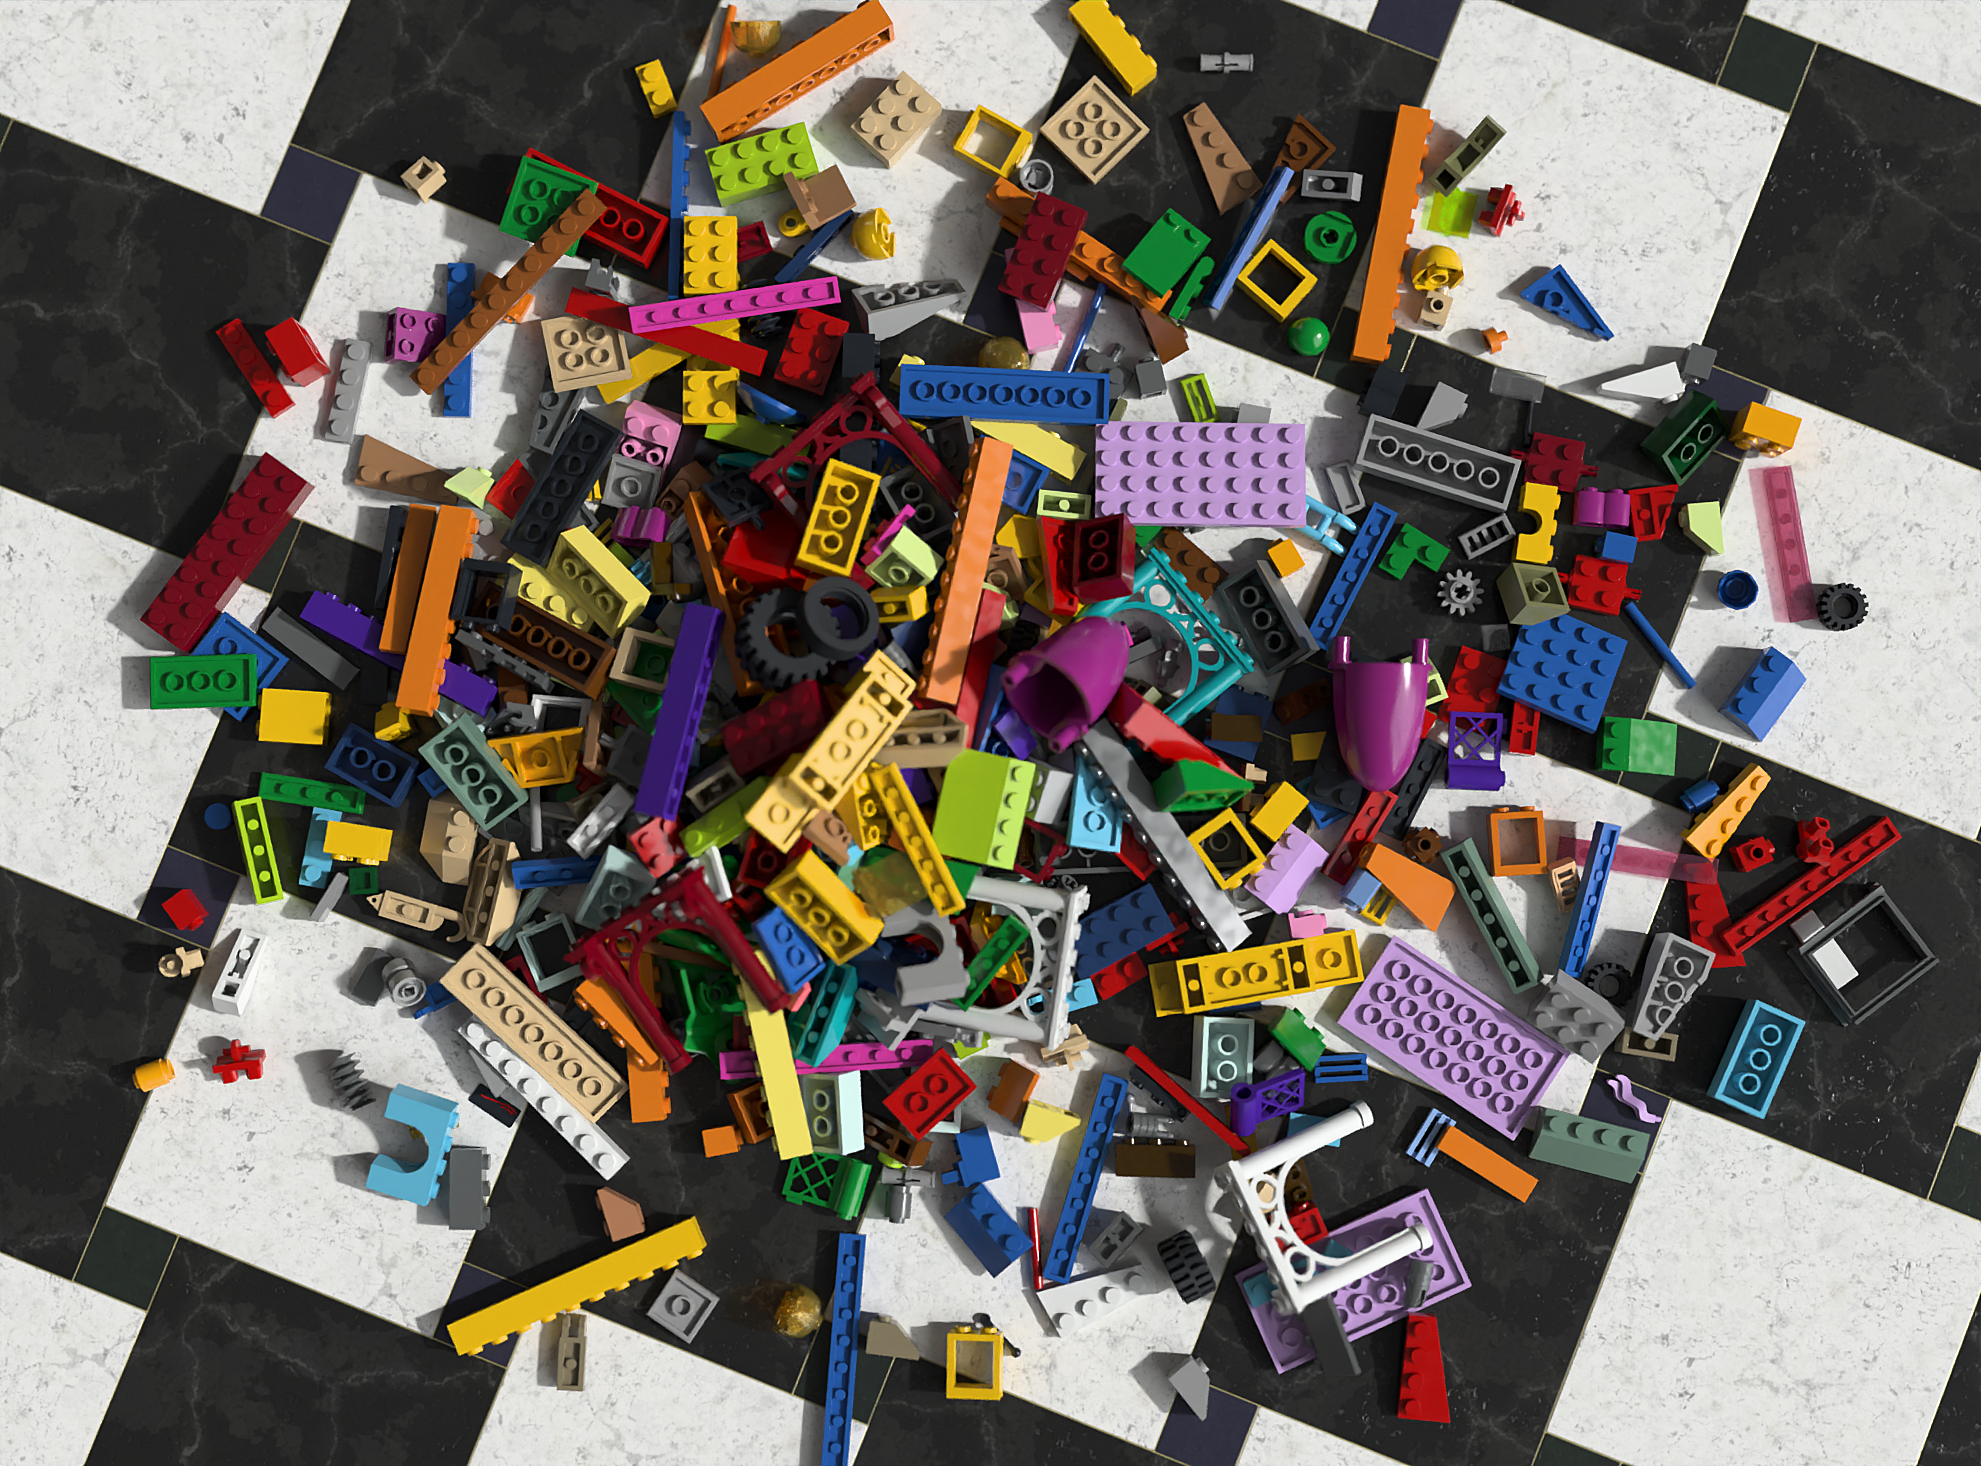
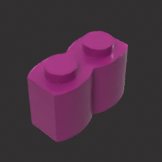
M1583 487L1582 491L1574 494L1572 525L1610 529H1625L1629 526L1630 495L1623 494V490L1609 489L1607 493L1597 492L1598 488Z
M630 505L628 508L619 509L610 537L621 546L650 549L651 542H665L672 520L661 508L641 509L640 507Z

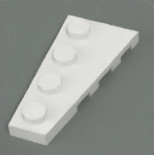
M711 846L705 851V854L688 863L687 867L692 866L695 869L701 864L706 867L703 870L706 874L703 878L721 902L731 898L732 895L717 846ZM679 873L673 874L667 880H669L670 878H672L673 880L678 876ZM659 888L652 890L654 894L660 891ZM665 903L651 912L658 917H665ZM678 903L673 904L674 912L680 917L684 916L679 909ZM637 920L635 922L637 931H641L640 920Z
M1139 1263L1101 1275L1090 1276L1068 1283V1285L1061 1284L1053 1288L1038 1290L1036 1293L1061 1339H1064L1148 1292L1154 1286L1142 1264Z

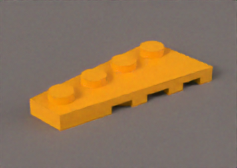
M1751 762L1729 784V791L1725 795H1718L1712 801L1714 806L1706 814L1701 812L1694 819L1696 824L1690 830L1685 829L1680 836L1704 860L1712 863L1771 778L1759 765Z

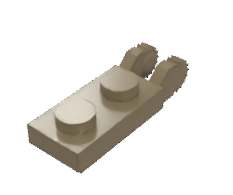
M564 1314L562 1335L559 1337L557 1390L583 1392L585 1390L588 1338L586 1336L587 1315H580L578 1320V1336H570L571 1316L570 1314Z

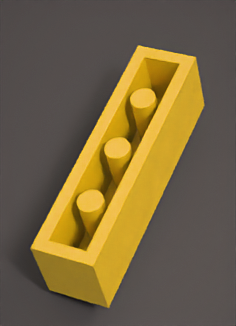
M1079 0L1068 9L1069 20L1131 96L1156 77V62L1149 54L1145 56L1140 49L1141 45L1134 35L1129 36L1124 30L1125 25L1118 15H1112L1108 10L1109 5L1106 0Z

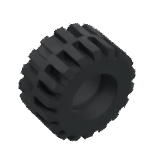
M1185 1229L1157 1243V1251L1183 1302L1189 1304L1216 1290L1215 1280L1189 1231Z

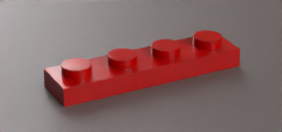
M239 318L216 331L271 417L275 419L296 405Z
M1369 790L1320 872L1345 886L1360 861L1359 854L1362 848L1368 845L1369 841L1372 842L1399 796L1389 790L1383 792Z

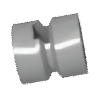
M1039 159L1025 163L1020 172V189L1034 199L1038 191L1050 195L1054 178L1051 166Z
M396 958L385 965L382 971V979L398 1005L412 1006L424 997L426 985L411 960Z
M1274 1039L1270 1040L1253 1057V1067L1259 1073L1265 1072L1266 1080L1297 1069L1300 1064L1290 1055L1284 1056V1049Z

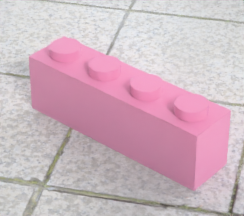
M1015 247L1005 249V259L1007 265L1010 261V258ZM1015 299L1027 354L1030 355L1058 348V340H1062L1059 324L1054 325L1052 315H1056L1054 301H1052L1049 311L1045 312Z

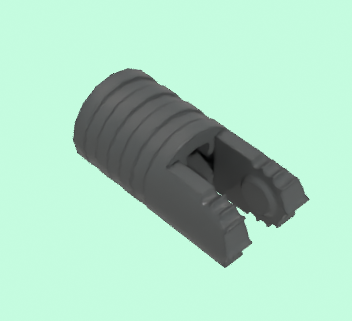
M894 639L888 640L877 649L901 670L906 666L911 675L917 680L922 675Z
M1129 1112L1126 1119V1133L1128 1136L1173 1140V1133L1169 1131L1159 1132L1158 1128L1159 1122L1172 1124L1175 1123V1119L1168 1115Z
M1411 1258V1265L1409 1266L1406 1280L1405 1297L1403 1298L1404 1305L1407 1308H1422L1424 1306L1427 1291H1429L1434 1263Z

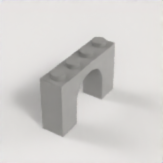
M917 896L879 900L875 916L884 924L880 931L881 937L907 933L920 934L933 941L940 953V957L930 964L898 969L895 986L901 1006L963 997L966 986L970 983L967 969H963L962 950L960 946H956L955 927L949 923V914L939 918L934 905Z

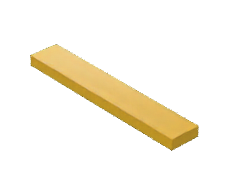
M737 318L691 326L724 336L741 325ZM657 343L629 360L632 373L631 379L596 386L605 403L609 405L693 354Z
M895 761L871 771L869 776L939 918L963 909L965 904Z

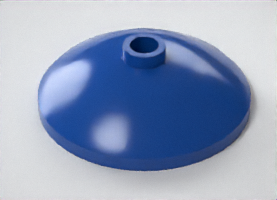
M739 380L736 383L737 392L743 403L756 413L754 419L766 425L770 421L782 425L800 424L806 421L808 416Z

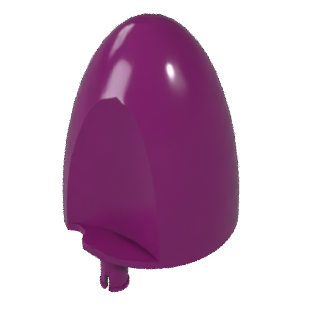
M1097 615L1086 616L1068 624L1030 651L1019 653L1009 661L1010 668L1001 675L1006 696L1018 716L1029 727L1050 739L1048 742L1049 747L1055 753H1062L1071 742L1083 738L1088 733L1086 724L1093 723L1117 692L1125 675L1129 659L1128 635L1124 627L1113 618Z
M1333 637V661L1328 663V669H1333V701L1340 751L1349 772L1362 787L1373 792H1383L1394 787L1409 769L1417 751L1425 713L1428 671H1433V665L1428 663L1429 639H1411L1412 663L1392 664L1351 663L1349 661L1350 637Z

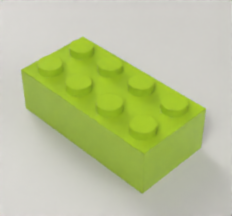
M804 121L705 150L722 207L787 189L788 186L783 175L791 171L797 180L802 178L803 181L819 173Z

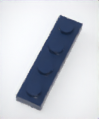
M850 209L835 217L824 227L819 226L812 233V240L806 246L804 244L800 245L793 253L794 258L788 264L783 263L776 270V277L774 278L776 285L792 283L855 218L853 210Z

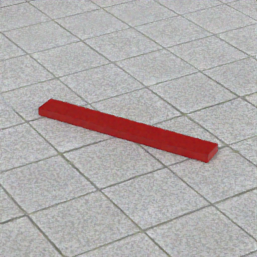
M572 287L565 312L633 334L629 307L633 306ZM691 325L633 334L757 376L761 375L768 353L766 350Z
M1883 816L1831 853V864L1827 868L1817 863L1718 934L1719 938L1732 957H1736L1897 842L1902 836L1888 816Z

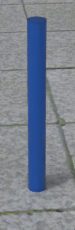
M1098 284L1062 372H1073L1108 289L1106 284Z
M1630 602L1624 607L1626 612L1686 688L1689 690L1697 683L1634 603Z

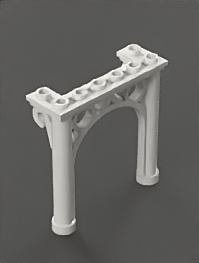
M976 876L966 898L1004 905L1016 912L1023 919L1027 927L1032 930L1030 934L1034 944L1035 960L1030 981L1022 994L1005 1006L985 1008L971 1005L964 1012L952 1001L943 999L937 1000L927 1012L923 1011L918 1019L1044 1043L1048 1050L1054 1051L1063 1043L1064 1038L1068 1039L1070 1033V1023H1067L1069 1002H1065L1066 993L1071 991L1073 977L1069 976L1070 967L1074 966L1077 951L1073 950L1074 940H1078L1081 925L1077 924L1078 916L1083 913L1084 909L1087 910L1090 901V894L1086 893L1087 886L1082 885L1068 891ZM1023 906L1043 909L1044 911L1033 919ZM1044 917H1051L1056 921V935L1052 939L1045 938L1038 928L1039 923ZM1059 941L1057 960L1054 961L1048 954V948L1043 949V945L1051 946ZM1049 974H1054L1052 993L1044 986H1036L1037 982L1041 984L1044 977ZM1032 993H1040L1045 998V1010L1041 1014L1033 1013L1029 1007L1027 998ZM1020 1005L1027 1018L1007 1015L1005 1013L1012 1011Z
M1362 1100L1351 1104L1349 1109L1236 1162L1231 1160L1213 1169L1215 1173L1214 1180L1218 1188L1222 1189L1224 1193L1233 1191L1234 1204L1238 1210L1242 1211L1246 1219L1244 1222L1245 1227L1257 1242V1253L1262 1260H1265L1269 1268L1268 1276L1271 1282L1278 1287V1289L1271 1291L1273 1296L1272 1304L1275 1310L1281 1313L1282 1316L1298 1313L1303 1310L1302 1307L1306 1306V1304L1416 1250L1422 1251L1432 1246V1238L1428 1229L1422 1222H1417L1409 1226V1228L1352 1256L1334 1259L1324 1257L1309 1249L1297 1237L1289 1224L1283 1204V1187L1289 1169L1305 1154L1360 1128L1363 1129L1373 1124L1372 1113L1367 1104ZM1282 1164L1276 1179L1270 1175L1263 1174V1172ZM1258 1181H1264L1274 1189L1272 1200L1269 1203H1264L1259 1199L1255 1189ZM1274 1207L1275 1212H1271L1272 1220L1270 1226H1268L1261 1209L1266 1210ZM1274 1238L1281 1239L1285 1245L1291 1243L1293 1247L1288 1248L1282 1255ZM1294 1252L1306 1257L1307 1267L1303 1275L1296 1274L1290 1265V1256ZM1315 1263L1332 1266L1312 1277L1315 1271Z

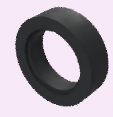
M826 577L817 581L801 597L796 607L795 620L800 636L814 652L831 660H848L857 656L874 640L879 629V613L872 597L859 584L843 577ZM826 597L839 599L854 611L859 624L856 638L850 640L838 639L822 628L816 616V605L819 599Z

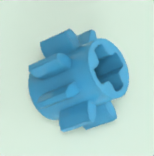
M638 558L630 565L631 573L651 591V559L648 558L643 562L641 558Z

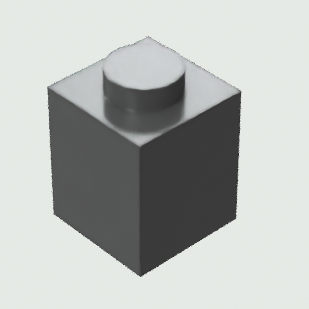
M1691 343L1686 347L1678 371L1680 378L1684 379L1683 382L1691 386L1705 383L1709 379L1717 350L1696 343Z
M1153 357L1139 360V364H1136L1134 367V373L1140 400L1165 395L1167 386L1161 359L1154 361Z

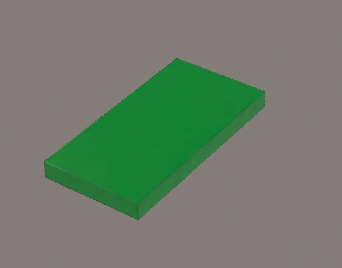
M257 654L149 657L150 710L258 707Z

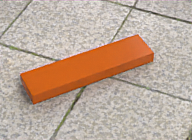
M1448 1124L1435 1145L1441 1151L1524 1203L1538 1182L1536 1178Z

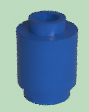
M1704 778L1683 792L1684 795L1679 797L1690 815L1695 812L1698 814L1713 805L1712 801L1721 791L1713 780L1709 782Z

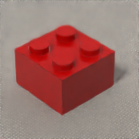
M293 317L265 332L269 339L266 342L267 347L274 356L277 355L280 361H282L279 364L282 372L287 378L290 377L294 383L298 382L303 387H306L331 372L306 328Z

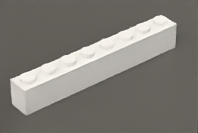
M475 1014L458 1030L606 1180H609L630 1159L596 1123L593 1124Z

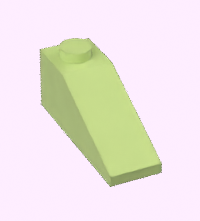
M478 466L476 470L467 467L446 481L444 487L458 498L483 510L487 502L485 497L495 486L496 481L490 477L492 473Z

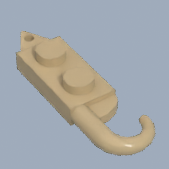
M390 890L367 897V900L379 912V916L425 930H436L441 926L444 919L457 922L460 926V931L455 936H448L446 938L448 942L460 941L467 933L465 917L458 911Z

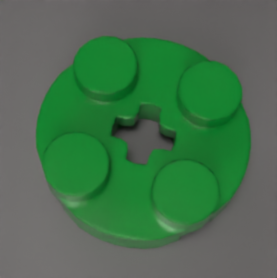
M1335 211L1315 216L1308 223L1304 233L1305 251L1314 260L1322 264L1341 263L1351 254L1356 244L1357 237L1352 222L1345 215ZM1330 232H1333L1337 242L1326 243L1323 234L1328 235Z

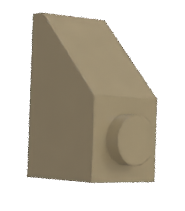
M877 1314L876 1318L871 1317L866 1353L919 1360V1348L897 1320H892V1316L887 1314Z

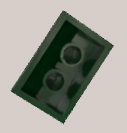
M1691 389L1645 438L1640 446L1649 461L1680 487L1732 430L1715 399L1695 389Z

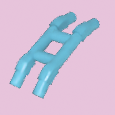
M1306 494V513L1310 508L1323 516L1315 529L1307 524L1305 528L1293 529L1320 543V545L1333 551L1341 558L1344 557L1347 549L1330 536L1325 535L1331 521H1333L1353 535H1356L1360 530V526L1340 512H1336Z

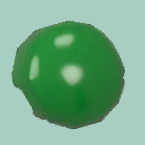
M1299 318L1289 327L1287 332L1288 345L1302 356L1318 355L1328 344V328L1317 318Z

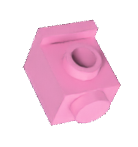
M1312 909L1297 912L1298 917L1295 918L1293 913L1286 914L1290 940L1324 935L1323 929L1327 928L1324 913L1313 914Z

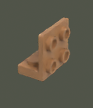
M833 165L805 181L802 178L797 180L792 171L783 175L803 218L811 230L857 205L837 165Z

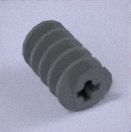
M355 1053L339 1058L326 1066L328 1071L335 1070V1073L330 1076V1080H339L334 1086V1090H343L338 1099H347L342 1109H351L352 1111L376 1101V1098L367 1099L372 1089H363L368 1079H359V1076L365 1071L364 1069L354 1068L360 1063V1059L351 1060Z

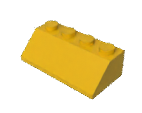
M811 850L795 859L764 890L838 965L871 946L884 926Z

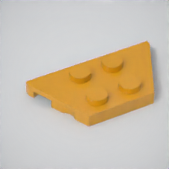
M583 725L491 738L487 742L491 749L494 747L502 757V764L513 774L514 780L521 789L571 782L574 779L586 728Z
M976 900L970 927L972 938L981 950L1004 921L1001 915L992 914L990 902ZM1016 951L995 977L1015 984L1028 981Z

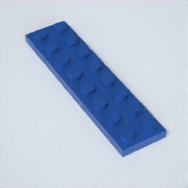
M901 364L899 413L904 418L951 420L960 416H969L970 421L1095 427L1096 424L1109 423L1110 374Z

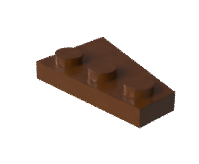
M1298 114L1266 181L1267 183L1276 166L1288 167L1295 171L1278 201L1282 206L1302 186L1304 169L1317 170L1336 150V147L1300 114Z
M1168 526L1153 543L1157 551L1162 549L1171 561L1168 564L1175 572L1178 569L1187 580L1185 583L1187 588L1191 592L1195 590L1202 597L1204 602L1201 605L1209 599L1217 587L1229 576V573L1174 526Z

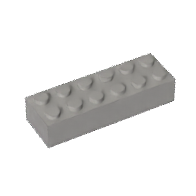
M1371 414L1366 421L1352 468L1501 515L1507 510L1521 460Z

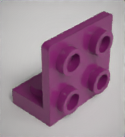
M401 307L388 311L386 317L384 363L396 364L401 361L422 363L446 338V315Z

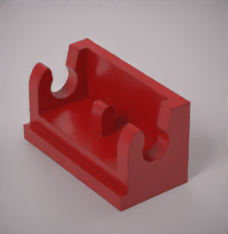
M1514 701L1508 754H1520L1526 757L1535 756L1540 711L1517 701Z

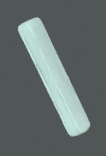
M547 887L531 888L517 909L514 924L495 942L497 947L504 951L509 950L517 938L516 933L521 932V926L527 923L549 889Z

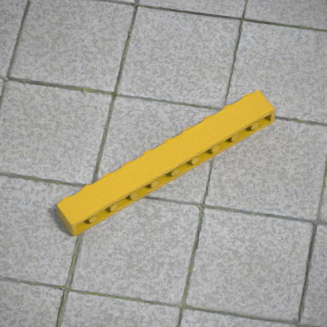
M692 1216L457 1319L447 1325V1328L458 1354L462 1355L467 1352L468 1356H472L484 1350L482 1347L484 1344L492 1342L493 1346L508 1339L507 1334L516 1331L517 1335L532 1329V1323L539 1320L542 1324L557 1318L555 1315L557 1312L565 1309V1312L569 1313L580 1308V1302L589 1299L592 1303L605 1297L604 1292L614 1288L615 1292L630 1286L628 1281L638 1277L639 1281L645 1280L653 1276V1270L662 1267L663 1270L670 1269L678 1265L677 1260L687 1256L688 1260L702 1254L701 1249L707 1244L695 1216Z

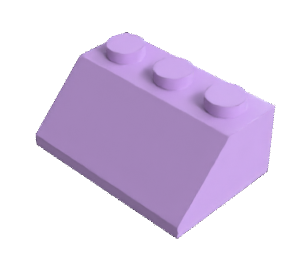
M1291 823L1264 855L1267 859L1262 863L1264 868L1252 876L1249 875L1241 887L1284 918L1330 857V854Z

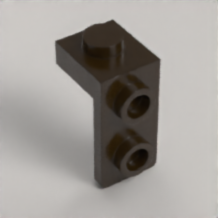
M651 542L652 595H667V600H682L683 594H693V583H674L672 542Z
M1211 713L1209 719H1205V735H1209V741L1261 742L1262 716Z
M1300 1157L1291 1166L1284 1182L1285 1193L1291 1206L1314 1198L1303 1157ZM1280 1164V1165L1277 1166L1278 1171H1279L1280 1167L1282 1166V1164Z

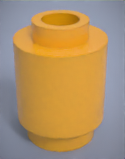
M160 1058L136 1067L135 1074L132 1077L136 1088H141L144 1092L170 1083V1080L175 1078V1071L168 1058L165 1060Z

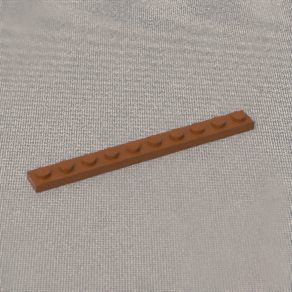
M586 189L409 377L427 395H431L603 214L607 207L589 189Z

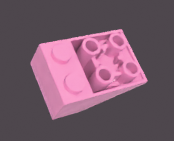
M634 400L626 409L621 430L625 435L618 445L616 453L664 468L658 495H660L679 439L683 415Z

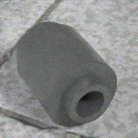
M889 1184V1190L886 1191L884 1217H888L890 1223L904 1224L905 1219H910L912 1192H910L909 1186Z

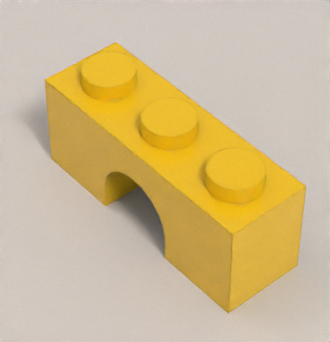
M1526 482L1521 487L1518 512L1531 514L1537 522V529L1532 535L1518 534L1514 537L1511 563L1544 566L1547 564V561H1551L1553 546L1550 545L1551 535H1555L1557 520H1553L1554 511L1558 510L1560 505V495L1557 494L1558 487Z

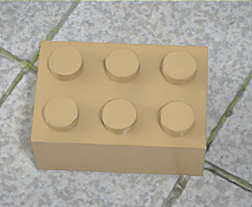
M902 71L851 126L852 136L885 166L891 169L942 114L941 104L906 72Z

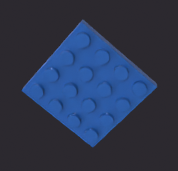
M1566 614L1532 626L1521 624L1496 693L1593 734L1597 729L1628 641Z

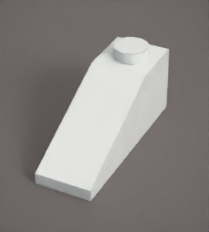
M1676 362L1600 384L1595 389L1596 394L1648 403L1662 401L1663 405L1677 401V396L1685 391Z
M246 929L241 930L211 996L215 1010L241 1017L254 985L268 939L267 935Z

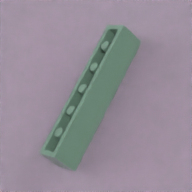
M1469 837L1447 848L1441 853V856L1514 995L1538 985L1544 978V975L1473 840Z

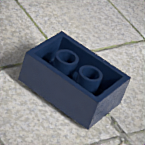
M350 722L324 767L390 806L399 808L426 762L389 741L378 739L374 732L362 725Z

